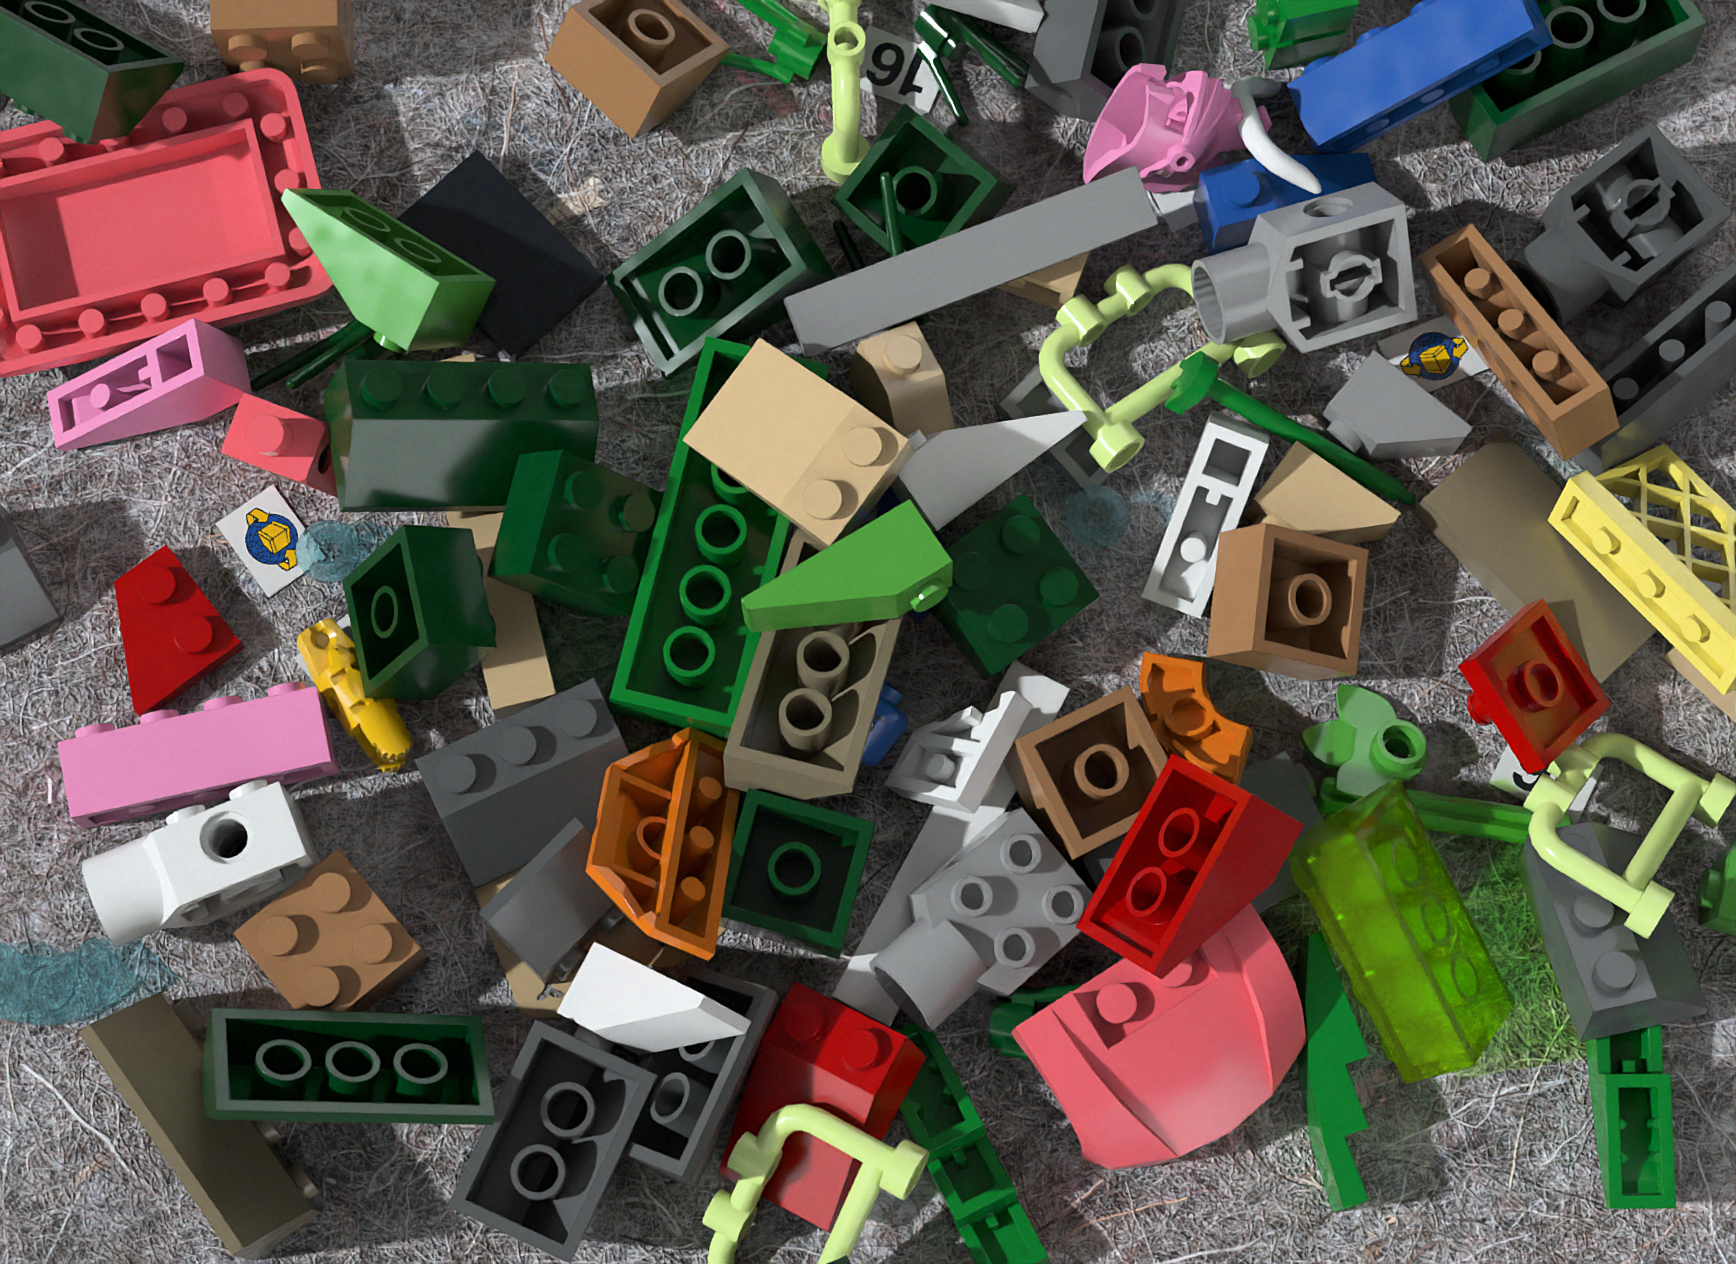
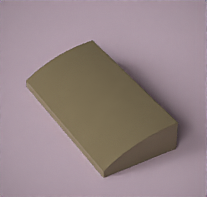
M1502 430L1426 495L1415 508L1413 514L1512 616L1525 605L1543 598L1600 685L1658 630L1548 522L1563 491Z

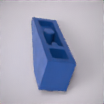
M1368 153L1289 155L1307 167L1318 179L1321 185V193L1319 194L1311 193L1277 176L1255 158L1202 170L1192 202L1209 255L1248 245L1258 214L1369 182L1378 184Z

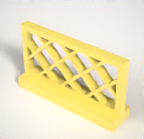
M1665 443L1596 477L1588 470H1585L1569 478L1548 522L1723 695L1735 690L1736 511ZM1658 468L1676 485V490L1647 483V473ZM1612 494L1634 499V511L1628 510ZM1647 502L1676 509L1677 522L1647 515ZM1690 513L1709 517L1719 527L1720 532L1692 526ZM1655 536L1677 541V554L1672 553ZM1691 545L1720 551L1721 565L1692 558ZM1699 579L1721 584L1722 598L1717 597Z

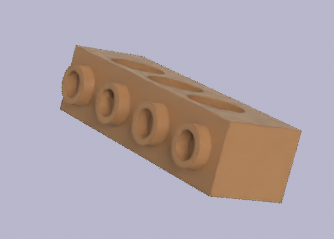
M1471 222L1418 255L1434 301L1565 462L1620 428L1609 386Z

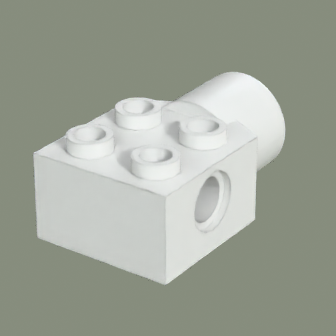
M262 779L241 785L229 793L230 801L208 810L205 809L204 805H193L178 810L166 818L168 826L83 860L82 871L90 898L101 924L112 943L118 947L160 929L208 924L282 894L321 861L301 809L279 781L268 785L267 780ZM248 839L244 850L237 856L229 858L233 846L241 840Z

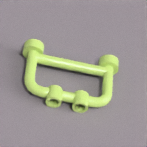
M817 0L819 5L829 12L830 31L828 33L827 58L831 64L833 133L823 143L821 165L828 178L836 183L844 184L870 150L868 141L860 134V66L865 58L866 35L862 27L858 25L857 8L862 0Z
M1165 263L1149 269L1142 275L1131 264L1120 267L1106 280L1103 289L1109 296L1093 305L1084 294H1080L1064 304L1056 315V320L1061 326L1046 338L1042 344L1038 355L1040 374L1047 386L1069 411L1082 410L1088 420L1081 425L1095 440L1089 453L1106 473L1118 470L1140 451L1145 439L1131 423L1171 396L1175 390L1170 388V386L1183 371L1179 367L1181 361L1103 411L1068 372L1063 363L1064 356L1077 345L1085 347L1095 341L1108 325L1125 314L1130 317L1140 312L1151 302L1156 294L1164 289L1177 287L1185 290L1193 297L1191 284L1192 267L1181 263ZM1269 330L1222 345H1217L1210 341L1184 359L1186 360L1195 353L1202 351L1216 359L1220 365L1232 357L1233 362L1249 379H1252L1269 369L1281 357L1286 349V344L1273 330Z
M1614 732L1592 734L1580 745L1574 742L1571 743L1550 764L1547 772L1557 777V779L1555 780L1543 773L1523 804V807L1534 812L1528 828L1531 843L1540 857L1552 867L1630 913L1624 926L1648 939L1675 896V893L1653 881V876L1690 816L1711 829L1715 828L1736 794V783L1718 772L1712 782L1709 783L1638 740L1624 734ZM1604 757L1621 760L1674 791L1621 877L1567 845L1559 838L1555 831V828L1564 818L1576 796L1582 791L1598 763Z
M806 1103L782 1107L770 1115L758 1136L746 1131L738 1140L730 1155L727 1167L741 1175L733 1193L721 1188L713 1197L704 1214L702 1224L715 1230L708 1253V1264H735L734 1256L738 1245L754 1221L758 1200L765 1185L773 1176L782 1157V1146L788 1135L792 1132H808L863 1162L817 1264H827L846 1255L850 1258L880 1189L904 1201L919 1180L930 1152L907 1139H903L895 1149L831 1113Z

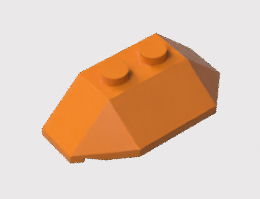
M688 727L675 733L670 739L645 747L612 763L607 768L585 872L617 907L648 936L709 961L715 954L741 790L725 786L723 753L727 743L695 728Z

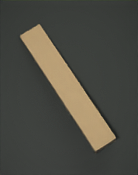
M474 353L440 360L476 362ZM504 511L446 512L449 527L472 529L477 555L482 560L483 584L489 612L496 624L495 640L497 648L482 659L481 664L496 720L505 719L557 695L533 595L487 577Z

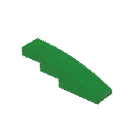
M1319 931L1309 935L1298 944L1296 987L1302 1004L1307 1042L1297 1058L1299 1082L1311 1146L1332 1213L1369 1201L1345 1137L1369 1128L1346 1066L1370 1055L1323 933Z
M913 1021L896 1029L895 1031L907 1036L926 1056L898 1112L913 1143L930 1152L925 1167L974 1264H1050L1049 1257L1018 1200L1016 1189L986 1135L984 1124L934 1031L927 1032Z
M1661 1024L1586 1041L1595 1136L1606 1208H1676L1671 1074L1663 1073Z

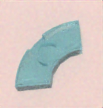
M95 936L72 952L48 958L21 954L0 941V1018L7 1021L32 1026H57L87 1020L119 1005L146 983Z

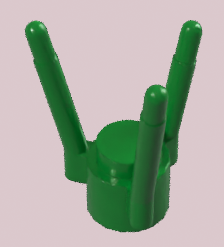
M736 0L746 9L777 29L768 48V53L777 57L776 63L728 52L719 64L772 76L787 85L791 84L796 74L809 81L825 55L828 35L801 20L777 0Z

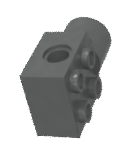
M1650 121L1561 188L1540 217L1543 233L1505 261V263L1561 329L1596 301L1621 310L1711 241L1733 212L1656 125Z

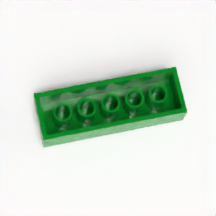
M706 336L609 699L614 715L680 731L692 727L727 742L762 631L751 632L746 625L741 598L780 576L794 523L683 442V438L752 348V346ZM787 355L829 383L830 365Z

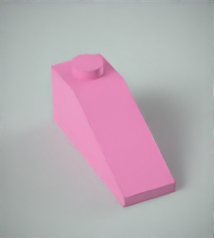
M192 318L54 388L46 394L55 447L65 452L204 420L238 403L243 393L252 395L242 340L196 318Z

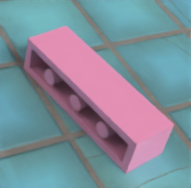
M289 682L271 687L267 691L268 697L243 702L241 696H224L205 702L203 704L204 710L179 716L177 710H159L142 715L139 718L140 724L115 729L113 724L102 723L79 728L75 731L76 738L57 742L70 818L84 829L229 798V793L232 790L256 780H267L268 785L279 781L284 786L339 774L340 771L326 701L317 686L307 688L304 682Z

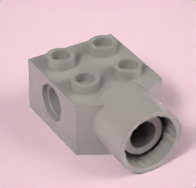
M1369 182L1258 214L1248 245L1197 259L1193 262L1191 268L1193 297L1200 320L1210 339L1217 345L1274 329L1301 353H1306L1418 319L1405 203L1375 182Z
M1023 808L1008 811L999 815L907 896L912 925L869 962L875 978L894 1003L916 1025L927 1032H932L976 992L987 996H1005L1014 992L1081 932L1075 927L1094 894Z

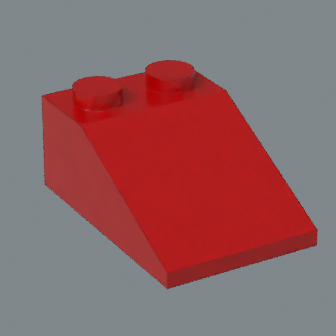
M1171 754L1075 928L1150 974L1163 979L1273 883L1304 824L1255 795Z
M794 981L761 1041L718 1173L737 1184L741 1174L728 1168L727 1164L738 1140L746 1131L758 1136L770 1115L786 1105L806 1103L821 1108L882 1141L922 1067L926 1056L907 1036ZM794 1131L786 1138L781 1149L783 1151L781 1160L773 1176L765 1185L761 1197L831 1234L863 1162L808 1132Z

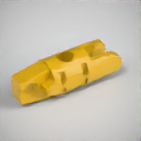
M332 618L325 619L307 628L299 634L297 646L315 686L321 692L348 736L351 738L355 737L366 756L373 760L372 764L377 766V770L380 769L383 773L388 772L390 775L392 772L398 773L399 768L404 767L405 761L408 758L406 754H409L413 746V736L410 735V730L406 729V723L397 711L398 704L394 699L365 698L355 644Z

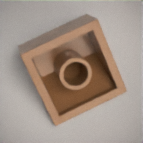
M582 0L570 7L544 60L559 72L571 86L578 89L607 115L614 125L621 128L634 140L667 120L723 60L731 46L680 0Z

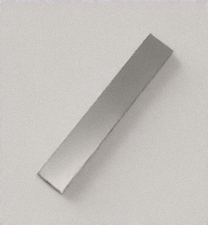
M1135 165L788 296L783 301L805 358L809 359L1154 228L1158 225V221Z

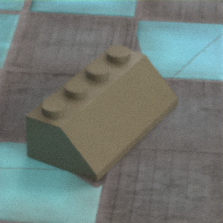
M795 527L780 575L826 549V547L802 529ZM904 614L892 619L762 631L723 753L725 786L748 792V788L795 801L851 793Z
M158 992L97 1020L79 1031L78 1033L232 1256L256 1261L322 1213L312 1199L321 1190L311 1174L298 1159L288 1165L274 1145V1143L283 1138L274 1121L214 1120L204 1115L201 1063L205 1044L199 1036L207 1031V1026L186 998L176 1004L172 998L162 992Z

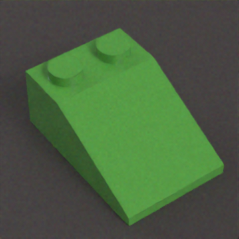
M285 189L281 201L354 317L376 331L374 335L376 342L400 354H409L411 350L423 349L437 352L439 348L466 345L496 283L495 279L349 190Z

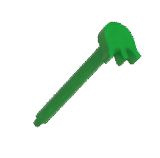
M1199 351L1188 359L1181 361L1179 367L1183 369L1182 374L1172 382L1170 388L1175 391L1166 400L1164 407L1181 416L1187 409L1197 404L1204 396H1207L1292 445L1297 440L1350 478L1391 501L1398 499L1409 506L1414 503L1416 495L1404 489V484L1400 480L1217 377L1219 362L1216 359Z

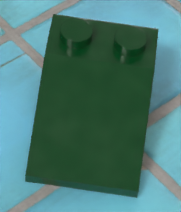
M745 167L608 274L605 280L664 379L670 380L698 365L706 336L739 343L788 317L789 314L783 301L784 298L836 279L837 276L778 180Z

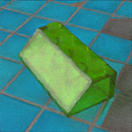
M1399 778L1384 784L1312 826L1291 849L1287 858L1291 864V872L1295 883L1306 893L1321 921V929L1326 942L1336 950L1350 977L1354 996L1360 1004L1365 1006L1380 1034L1381 1046L1385 1055L1395 1063L1405 1084L1474 1066L1516 1003Z

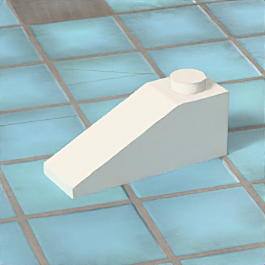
M1079 409L945 430L928 434L926 437L918 429L906 436L910 440L915 453L891 483L890 487L901 503L910 499L932 531H938L1088 419L1082 410Z
M1211 410L1141 597L1201 619L1214 586L1219 533L1233 530L1237 527L1268 448L1269 431Z
M596 942L590 948L557 1010V1013L580 1024L574 1034L575 1038L608 1053L611 1052L616 1043L638 1056L745 1034L752 1022L709 997Z

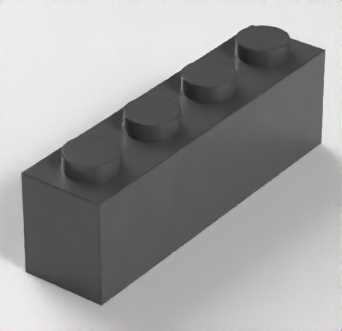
M1736 260L1599 373L1600 377L1609 386L1620 428L1571 458L1584 470H1588L1594 477L1642 454L1736 375Z

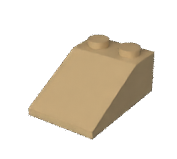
M762 338L756 341L683 438V442L826 548L858 529L915 453L910 440L857 401Z

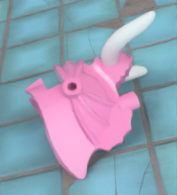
M1146 63L1134 65L1119 82L1098 117L1088 141L1083 164L1085 184L1136 165L1145 190L1157 194L1164 191L1179 192L1188 185L1197 184L1202 170L1225 165L1224 159L1216 156L1219 152L1228 153L1231 150H1236L1239 153L1242 149H1248L1255 159L1270 172L1311 193H1321V185L1318 179L1308 168L1284 153L1267 135L1272 126L1265 106L1257 108L1253 98H1270L1280 91L1281 82L1257 76H1245L1238 79L1232 84L1231 89L1222 87L1220 79L1208 77V73L1204 71L1183 72L1165 80L1163 79L1167 74L1165 65Z

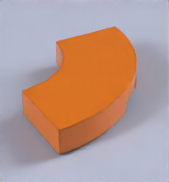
M1144 651L1140 670L1142 705L1144 714L1164 753L1168 757L1174 754L1239 787L1253 742L1252 728L1230 720L1212 704L1206 689V663Z

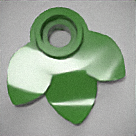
M1340 684L1337 688L1338 720L1316 724L1305 729L1300 735L1302 745L1315 762L1325 768L1338 771L1335 777L1336 792L1357 799L1377 797L1382 795L1392 782H1406L1416 778L1422 772L1428 760L1426 739L1421 730L1408 721L1397 719L1395 711L1388 700L1374 692L1354 685ZM1387 749L1398 752L1402 758L1392 755Z

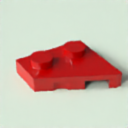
M167 544L114 581L132 704L139 717L150 712L159 711L245 648Z

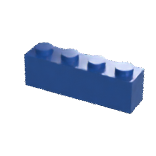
M1423 0L1411 9L1410 16L1390 27L1380 26L1365 32L1357 39V45L1338 56L1322 57L1313 61L1304 68V75L1287 84L1312 148L1322 154L1350 153L1551 45L1554 41L1536 0Z

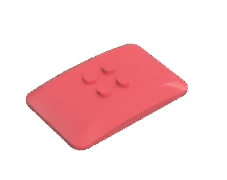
M258 68L168 90L128 136L100 140L99 144L96 145L82 144L67 138L62 133L63 127L51 120L0 131V378L58 368L124 353L192 318H196L217 329L318 300L329 295L335 288L334 283L281 201L286 188L322 189L298 92L291 78L280 70Z

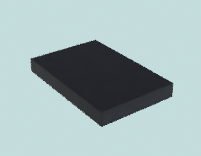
M478 149L397 218L398 221L496 280L475 326L511 362H516L604 284L603 275Z

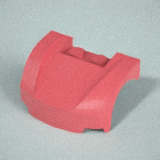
M1251 903L1163 979L1150 974L1124 958L1073 992L1070 991L1025 1020L1011 1032L1018 1045L1044 1078L1071 1122L1082 1148L1080 1157L1095 1165H1101L1108 1170L1150 1167L1169 1162L1230 1133L1274 1094L1307 1042L1303 1009L1295 981L1284 956Z

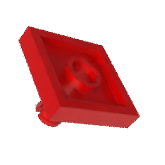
M1543 598L1525 605L1458 665V668L1474 691L1469 694L1466 701L1470 716L1481 726L1495 723L1527 775L1547 768L1612 705Z

